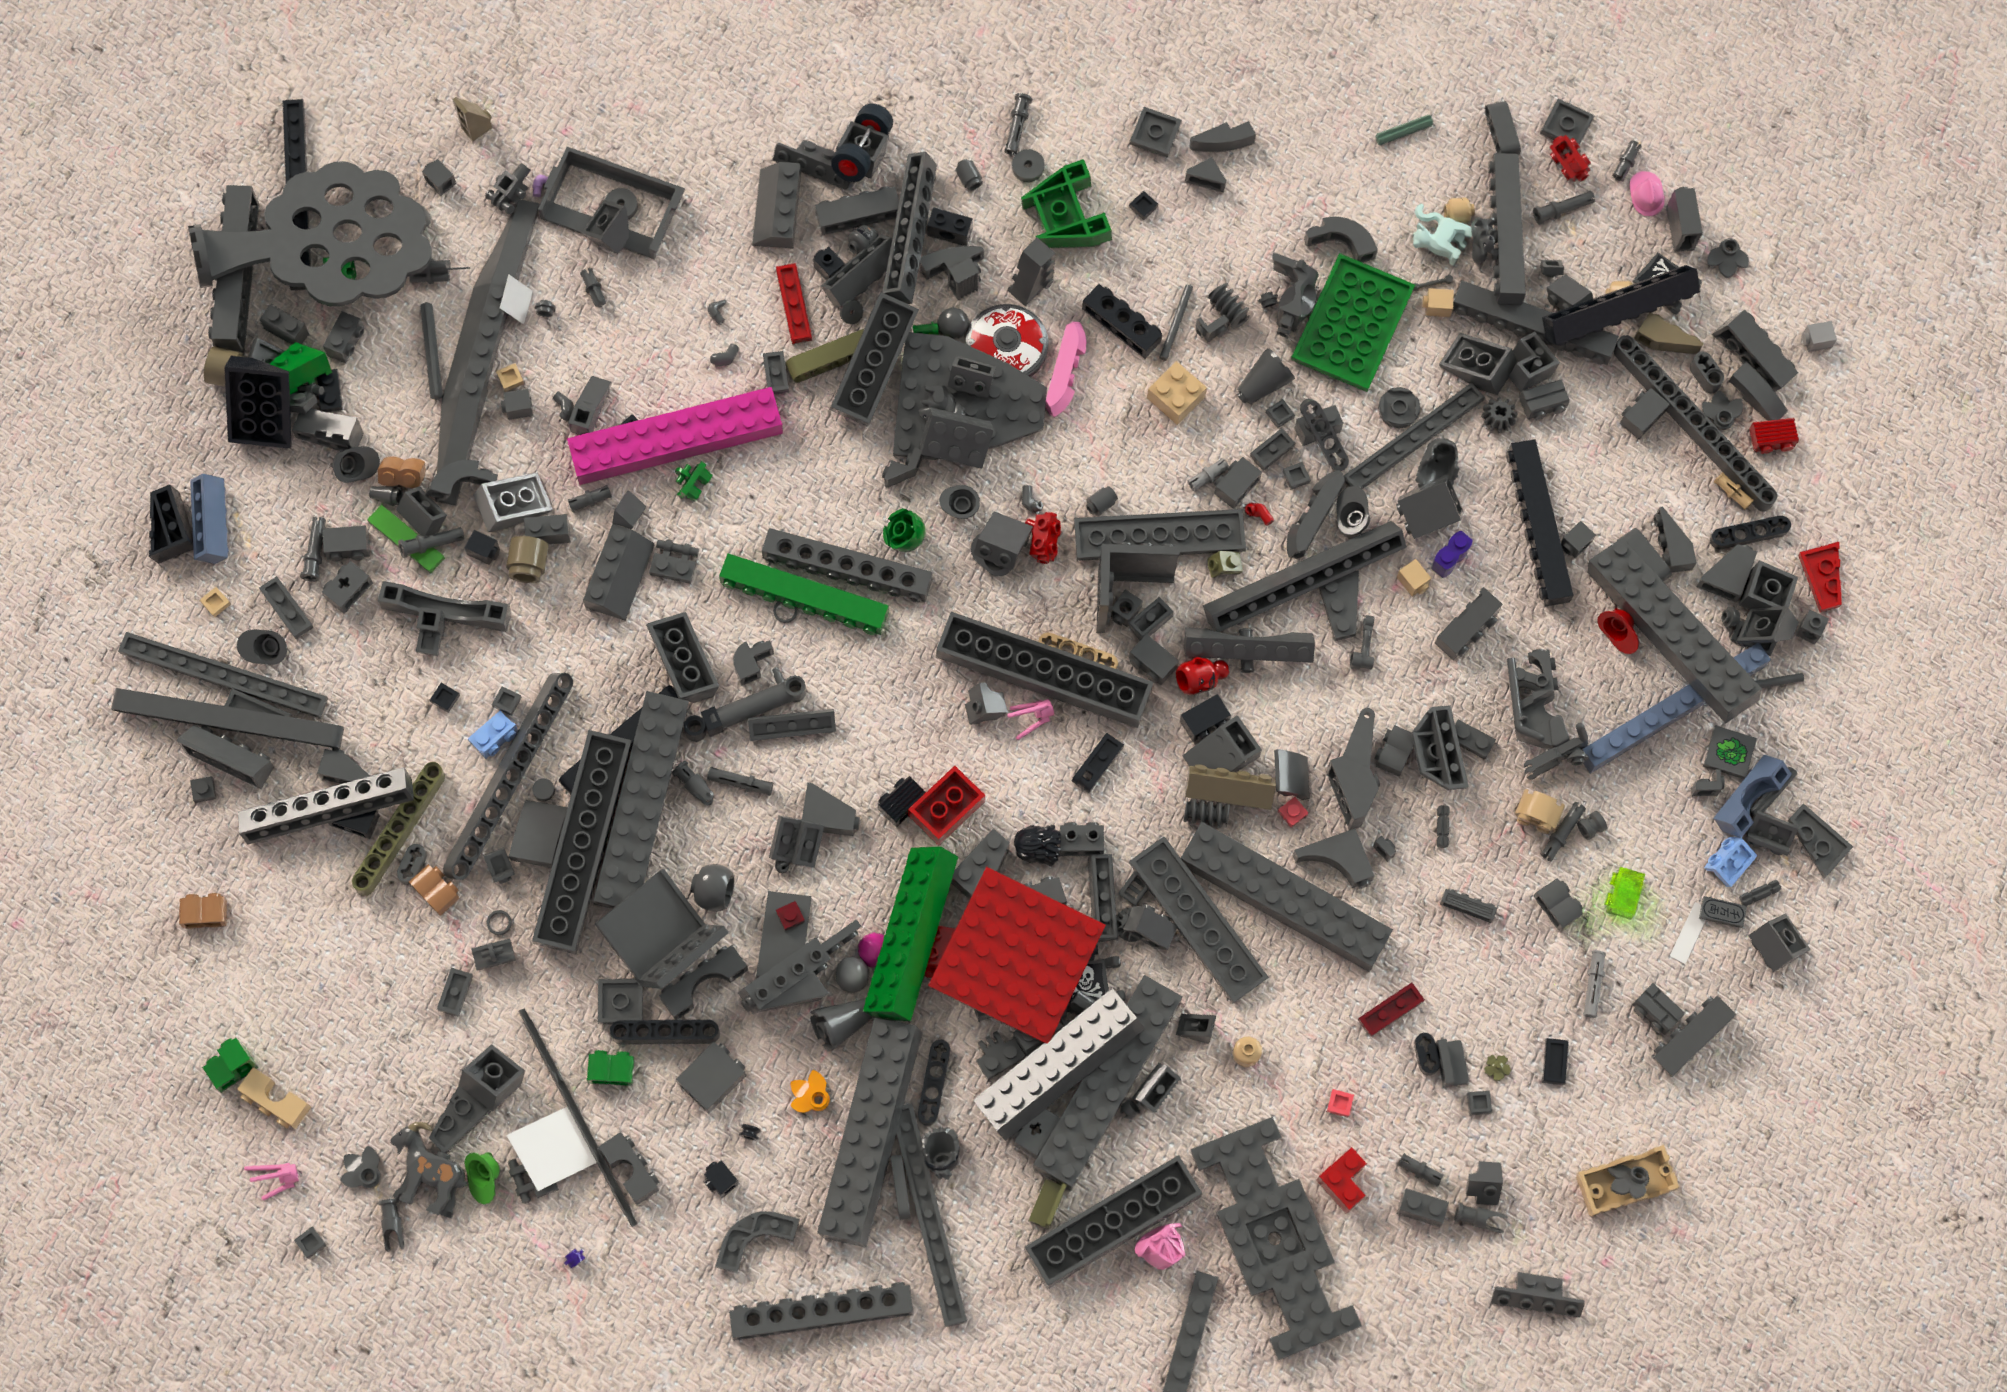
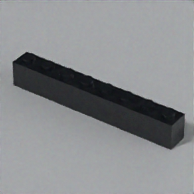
M1684 265L1544 316L1542 320L1546 341L1556 346L1565 345L1571 339L1584 338L1585 334L1600 332L1604 327L1621 324L1623 320L1636 319L1645 312H1655L1659 307L1674 305L1675 301L1690 299L1694 294L1701 292L1697 269Z
M1536 439L1511 443L1508 451H1506V459L1512 466L1511 480L1513 483H1516L1517 487L1515 496L1517 502L1521 504L1522 522L1525 521L1526 524L1525 538L1527 541H1530L1531 545L1529 554L1536 566L1534 568L1535 579L1539 580L1540 599L1544 600L1545 607L1570 603L1574 595Z

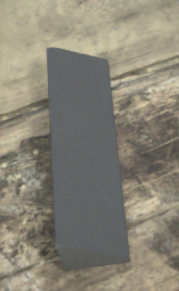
M1091 854L1088 857L1091 916L1093 919L1106 925L1097 943L1118 940L1112 854Z

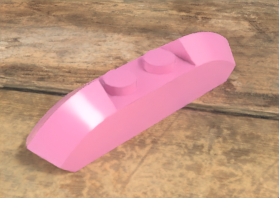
M1072 322L1066 325L1045 405L1047 412L1053 417L1059 415L1069 405L1075 393L1070 388L1073 386L1075 378L1072 371L1073 368L1078 367L1079 355H1083L1086 352V335L1080 322Z

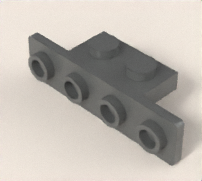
M803 140L797 149L780 142L776 144L773 161L800 163L802 173L847 190L850 182L838 177L831 166V161L835 154L833 150Z
M1522 1272L1517 1273L1516 1289L1495 1286L1491 1298L1492 1304L1569 1317H1581L1585 1305L1584 1300L1563 1297V1279Z

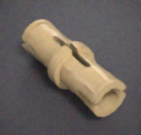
M1723 472L1714 480V483L1727 493V497L1734 499L1744 510L1754 502L1753 499L1740 489L1741 486L1739 484L1736 485Z

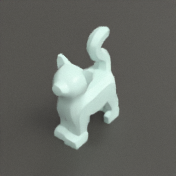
M1417 205L1415 208L1416 217L1425 222L1436 220L1438 227L1436 232L1431 234L1418 222L1417 231L1413 233V246L1415 248H1427L1435 255L1446 257L1449 259V264L1454 266L1461 251H1464L1467 246V242L1464 240L1465 237L1471 238L1472 236L1471 227L1436 212L1424 214V205ZM1455 242L1458 248H1455L1451 243Z

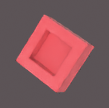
M1296 797L1278 809V813L1291 828L1309 814Z
M1332 1089L1327 1112L1349 1117L1354 1094Z

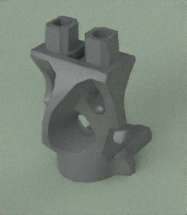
M1274 252L1272 256L1273 270L1289 277L1294 283L1281 296L1276 322L1279 326L1276 334L1288 338L1291 331L1296 332L1299 324L1314 308L1317 297L1315 285L1319 273L1302 259L1296 261Z

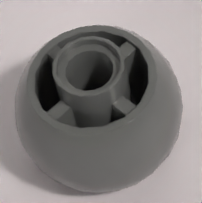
M710 864L702 867L699 874L693 876L691 883V893H694L695 903L702 909L712 912L726 909L733 894L734 874L730 869L719 864Z

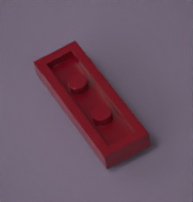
M1411 982L1359 1017L1358 1021L1371 1038L1423 1003L1425 999L1413 982Z

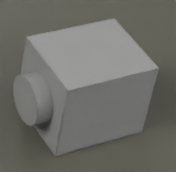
M1832 321L1807 325L1802 333V342L1807 346L1808 352L1832 348L1837 341Z

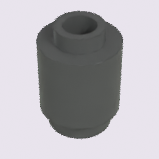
M964 159L957 164L955 172L964 188H967L968 191H973L982 185V176L973 160Z
M1110 486L1102 487L1086 499V508L1092 515L1100 516L1115 505L1118 497Z

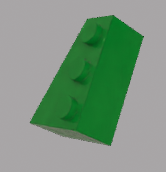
M297 342L270 363V365L289 371L290 395L297 392V387L306 382L309 385L314 383V378L323 373L329 375L332 373L325 352Z

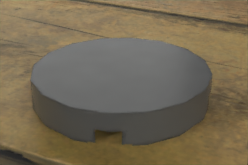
M1402 387L1391 388L1380 398L1378 406L1379 415L1383 422L1391 427L1406 428L1412 425L1419 416V399L1409 389Z

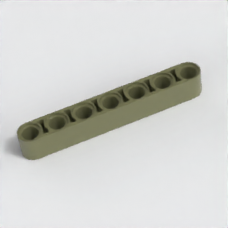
M429 762L423 767L412 784L414 800L401 803L354 874L352 885L359 895L368 896L375 890L443 784L445 774L438 763ZM431 771H439L437 777H429ZM420 789H427V793L425 795H417ZM416 807L414 813H405L407 808ZM397 825H404L401 832H394V828ZM386 843H391V844H392V847H391L390 850H388V851H383V850H382V847H383L384 844H386ZM373 862H380V866L377 869H370ZM368 880L366 887H358L360 881Z

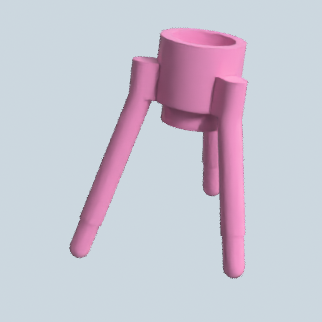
M1049 699L1039 700L1033 703L1011 706L1010 710H1023L1009 713L1007 717L1011 718L1034 712L1037 719L1041 718V720L1016 736V739L1019 740L1040 725L1049 722V717L1054 715V710Z
M290 1163L282 1165L244 1167L245 1171L278 1170L276 1173L249 1179L250 1182L279 1177L280 1183H285L262 1196V1200H266L288 1188L295 1187L294 1182L299 1181L295 1164L290 1165Z

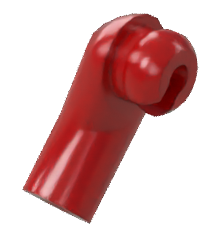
M1249 503L1245 506L1244 511L1247 515L1260 517L1266 526L1274 522V518L1264 504Z

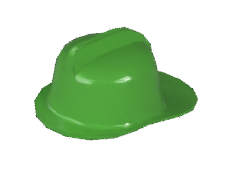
M491 1152L481 1155L469 1153L465 1157L464 1164L470 1193L478 1203L489 1204L495 1195L494 1181L499 1177L500 1167Z

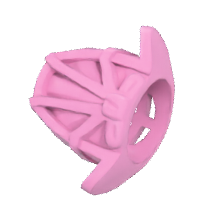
M1180 1223L1166 1224L1149 1231L1137 1241L1135 1253L1138 1257H1143L1150 1265L1159 1270L1171 1267L1185 1256L1181 1236L1174 1229L1182 1228V1225Z

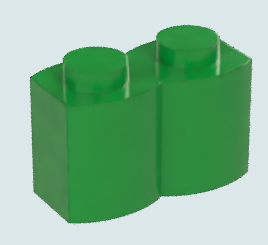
M596 1050L594 1054H589L588 1083L632 1086L634 1056H630L629 1052L619 1051L616 1055H607V1051Z

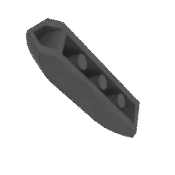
M1340 470L1325 475L1313 487L1312 491L1317 496L1313 495L1308 503L1309 511L1307 513L1303 512L1298 521L1299 524H1292L1287 536V553L1289 558L1297 559L1304 557L1343 489L1345 479Z

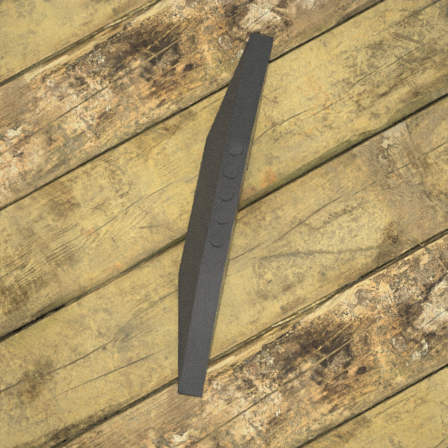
M519 200L473 287L441 402L437 473L452 462L469 460L488 393V382L507 316H509V314L500 309V304L508 275L519 281L540 206L539 203ZM463 482L452 487L451 494L446 501L435 498V501L456 506Z

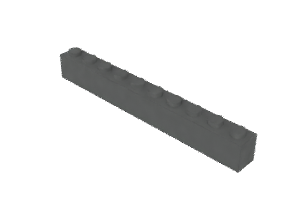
M1389 521L1203 605L1208 624L1215 631L1221 632L1407 548L1403 531L1393 521Z

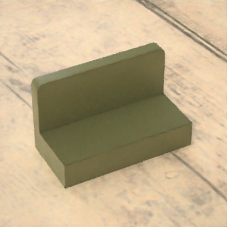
M1045 1179L1028 1222L1049 1230L1067 1185L1064 1183L1060 1185Z

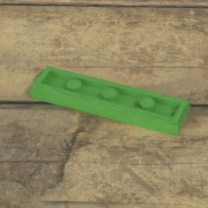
M382 504L367 519L373 527L396 546H398V540L406 541L418 535ZM434 547L427 549L423 554L418 552L409 555L430 574L445 559L444 555Z

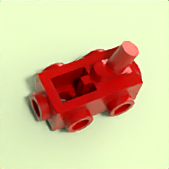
M1567 135L1554 139L1552 145L1549 146L1552 150L1550 156L1556 164L1561 163L1563 166L1561 172L1567 180L1571 178L1574 182L1585 180L1589 176L1588 172L1591 171L1589 168L1591 162L1585 153L1580 155L1577 150L1580 146L1574 137L1569 139ZM1569 149V153L1563 155V151Z
M1045 512V514H1037L1035 521L1031 519L1025 521L1026 524L1033 526L1029 555L1041 564H1049V562L1054 561L1058 553V537L1061 535V521L1057 519V514Z

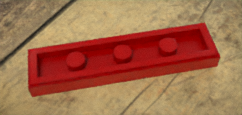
M796 263L777 266L776 273L791 343L812 341Z

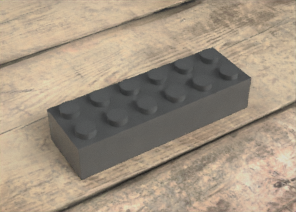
M880 292L829 410L864 426L870 424L919 311L918 308Z

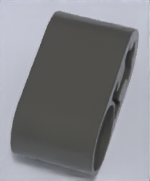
M1699 352L1695 355L1690 364L1691 373L1705 392L1716 393L1724 381L1723 372L1709 353ZM1709 378L1716 380L1717 383L1710 382Z

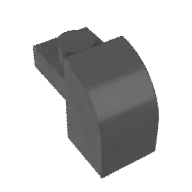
M420 607L416 627L419 630L416 653L438 656L441 638L444 636L445 629L444 612L442 610Z
M770 640L757 642L752 648H749L746 641L737 648L733 661L741 686L761 678L760 669L756 662L774 654Z

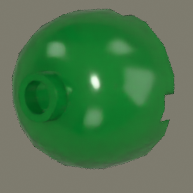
M903 508L892 513L888 518L890 520L888 526H884L883 529L885 544L900 552H910L917 549L923 542L926 534V527L922 518L913 511Z

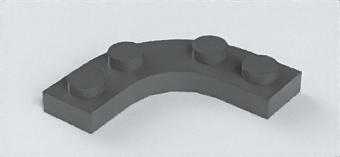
M770 1211L756 1212L737 1221L724 1237L715 1267L738 1274L743 1253L748 1243L754 1238L763 1235L794 1242L800 1219Z

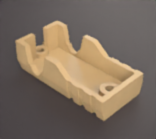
M1661 1145L1640 1155H1629L1612 1161L1607 1165L1603 1164L1597 1168L1593 1167L1587 1171L1578 1172L1576 1179L1589 1215H1598L1600 1212L1604 1213L1610 1209L1614 1210L1621 1206L1624 1207L1677 1190L1679 1188L1678 1179L1674 1172H1672L1671 1165L1668 1164L1670 1157L1667 1155L1665 1146ZM1625 1165L1630 1169L1636 1166L1646 1169L1649 1174V1183L1646 1186L1645 1195L1634 1199L1630 1193L1619 1195L1611 1191V1184L1615 1178L1608 1172V1168ZM1663 1167L1668 1168V1173L1663 1172ZM1593 1189H1597L1598 1194H1594Z

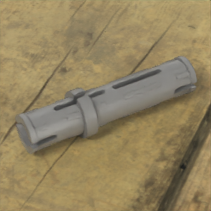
M1592 951L1591 966L1587 971L1589 980L1583 1016L1597 1018L1602 978L1605 977L1603 969L1606 952ZM1593 987H1594L1595 989H1594L1593 1003H1591V1001H1592V994H1593Z

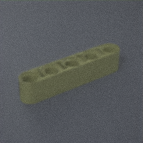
M864 329L789 358L785 364L793 382L805 381L849 363Z

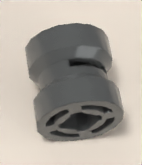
M1598 811L1591 813L1589 818H1583L1577 822L1579 831L1587 840L1594 838L1597 832L1602 833L1607 830V823Z

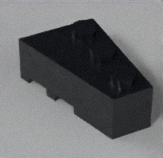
M169 484L150 492L151 531H149V538H151V550H149V557L159 564L193 550V533L178 490Z

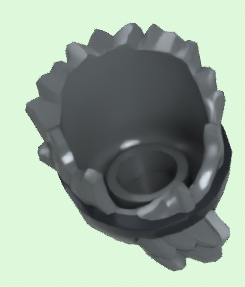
M943 1127L939 1129L934 1128L933 1132L929 1131L924 1134V1138H921V1151L924 1155V1162L938 1179L943 1177L949 1180L950 1176H952L951 1171L957 1167L959 1162L960 1146L958 1134L954 1129L950 1130L949 1127L944 1129Z

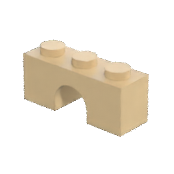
M253 1067L237 1089L242 1094L240 1098L250 1105L253 1102L260 1106L258 1110L266 1116L270 1117L271 1114L278 1118L276 1122L284 1128L288 1129L291 1126L296 1130L311 1109V1106L290 1091L281 1101H270L269 1093L275 1083Z

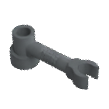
M1366 615V618L1363 620L1361 653L1352 652L1350 658V668L1359 670L1360 668L1372 670L1374 657L1369 656L1374 616Z

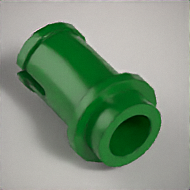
M931 321V324L913 325V333L939 335L938 323Z

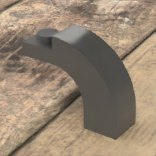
M1325 217L1322 219L1321 227L1313 226L1305 233L1304 241L1307 247L1334 240L1345 244L1357 261L1363 263L1376 259L1378 249L1373 237L1362 225L1354 220L1345 217Z

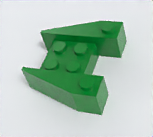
M1084 159L1063 166L1021 197L1023 210L1035 207L1044 233L1037 235L1036 238L1040 239L1049 248L1093 247L1112 240V230L1105 212L1085 219L1075 192L1091 187V176Z

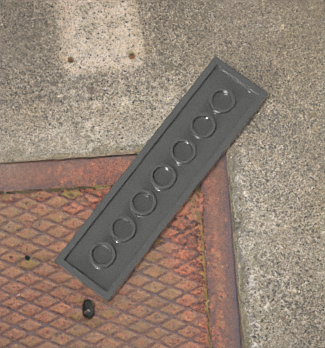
M1243 509L1074 518L1077 561L1100 559L1102 544H1119L1121 542H1129L1131 545L1151 543L1153 546L1173 544L1180 547L1179 555L1217 553L1218 551H1246Z
M1165 836L1128 862L1168 917L1171 918V921L1177 926L1179 932L1232 1004L1269 978Z

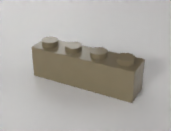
M1198 764L1189 766L1185 797L1272 810L1276 782L1275 778L1267 774L1256 776L1250 775L1246 771H1238L1236 773L1230 772L1225 768L1209 769L1204 765Z

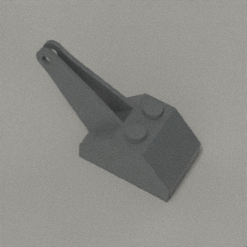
M1371 708L1361 710L1343 756L1330 760L1326 771L1348 830L1357 829L1362 826L1378 792V787H1380L1377 775H1373L1370 769L1375 712Z

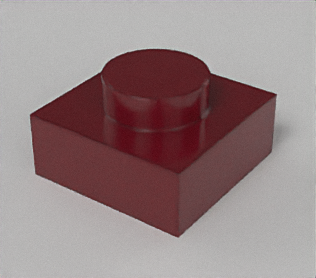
M796 901L776 909L778 918L785 931L805 922Z

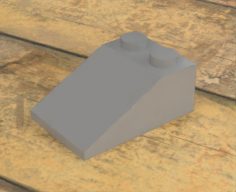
M538 472L483 483L473 494L488 532L507 529L524 522V518L538 517L553 510Z

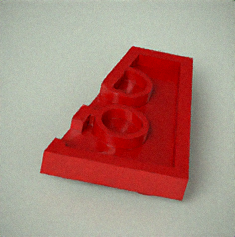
M1840 542L1802 551L1798 554L1819 612L1835 609L1842 605L1839 573Z

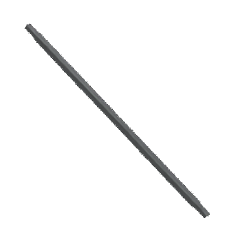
M525 1008L519 1010L534 1044L624 1216H626L631 1227L636 1226L637 1222L629 1204L533 1021L528 1016Z

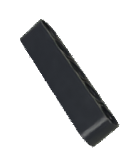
M619 1020L611 1025L610 1034L614 1042L621 1045L711 1044L719 1039L720 1030L717 1023L713 1020ZM667 1027L671 1029V1033L668 1036L663 1037L659 1035L662 1028ZM690 1027L693 1029V1033L687 1037L681 1034L682 1030ZM708 1027L715 1029V1033L712 1036H706L703 1033ZM625 1028L627 1030L626 1034L623 1037L615 1036L617 1029ZM647 1028L649 1032L645 1037H639L637 1035L639 1029Z

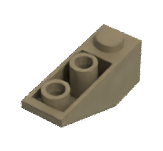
M1653 313L1647 315L1634 337L1637 342L1651 350L1697 354L1704 344L1698 337L1685 333L1679 326L1672 325L1665 321L1662 316Z

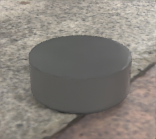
M542 778L534 783L532 791L535 798L539 801H548L554 796L555 788L550 780Z

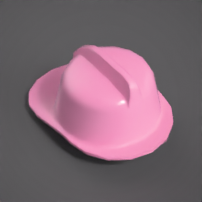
M1647 171L1638 172L1632 176L1630 192L1634 208L1644 216L1657 215L1662 210L1665 200L1660 179L1655 174Z

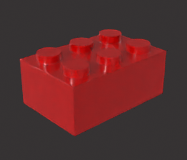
M953 766L908 809V816L939 846L985 803V794L956 766Z

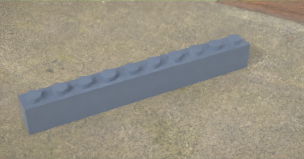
M1760 643L1733 657L1750 676L1765 668L1771 660ZM1690 684L1583 748L1582 750L1588 755V760L1584 763L1585 767L1591 774L1703 706L1706 702Z

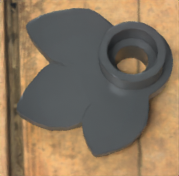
M1729 238L1723 240L1719 247L1711 250L1707 262L1709 266H1719L1721 274L1729 278L1734 275L1737 267L1747 268L1749 258L1744 251L1740 250L1738 242L1735 239ZM1726 247L1731 248L1732 251L1730 252L1726 250Z
M1718 390L1711 402H1702V411L1708 418L1713 420L1717 428L1725 430L1730 428L1734 423V419L1741 415L1743 401L1741 398L1729 401L1725 394ZM1720 418H1725L1726 422H1722Z
M367 1146L362 1156L345 1154L344 1165L348 1172L341 1176V1182L350 1188L361 1185L365 1188L375 1187L381 1179L380 1171L377 1169L380 1162L377 1152L372 1147ZM372 1173L373 1179L367 1181L366 1175Z
M1625 1165L1608 1168V1172L1615 1178L1611 1184V1191L1619 1195L1630 1193L1634 1199L1645 1195L1646 1186L1649 1183V1174L1646 1169L1639 1166L1630 1169Z

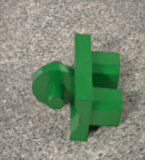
M701 461L697 464L691 474L689 473L692 469L690 465L687 464L684 469L677 467L675 473L679 477L676 483L681 485L684 480L686 481L678 492V497L681 499L687 497L692 501L698 499L702 491L694 486L695 481L698 480L703 485H707L713 476L705 469L706 464Z

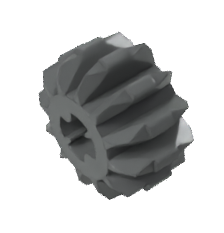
M1498 397L1496 401L1490 399L1488 404L1484 405V412H1482L1481 417L1485 419L1484 426L1490 425V431L1497 428L1498 433H1501L1502 429L1508 431L1510 426L1515 425L1516 420L1514 418L1517 417L1518 413L1513 411L1515 404L1508 405L1509 399L1502 402L1501 397Z

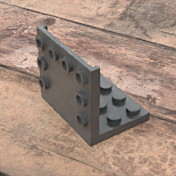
M1129 542L1101 545L1098 568L1096 633H1105L1106 626H1110L1113 605V581L1174 583L1180 547L1173 544L1153 546L1151 543L1131 545Z
M665 869L658 871L595 923V926L639 984L643 987L663 989L729 933L724 926L705 924Z

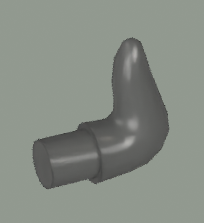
M725 299L713 302L708 306L709 315L718 325L725 321L718 311L719 308L726 304Z

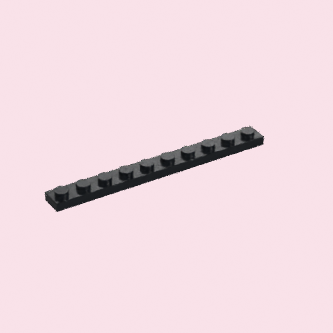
M303 99L282 100L286 183L295 175L307 172L305 104ZM309 211L299 212L295 215L293 219L294 225L301 229H310ZM310 249L302 254L301 261L311 267ZM290 286L291 291L306 290L305 287Z

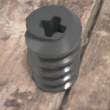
M1224 283L1216 287L1208 295L1207 299H1210V303L1215 305L1217 311H1220L1221 316L1225 315L1229 323H1231L1230 327L1237 329L1249 319L1250 315H1247L1249 307L1242 309L1241 307L1244 305V302L1237 303L1236 301L1239 296L1231 297L1234 290L1226 291L1229 284Z
M1191 798L1190 801L1187 799L1183 820L1187 822L1189 817H1191L1192 823L1195 824L1199 818L1200 823H1205L1208 820L1211 827L1215 821L1218 828H1221L1223 823H1226L1227 827L1230 804L1226 803L1222 807L1220 802H1217L1214 806L1213 801H1208L1205 804L1204 800H1199L1196 803V799Z

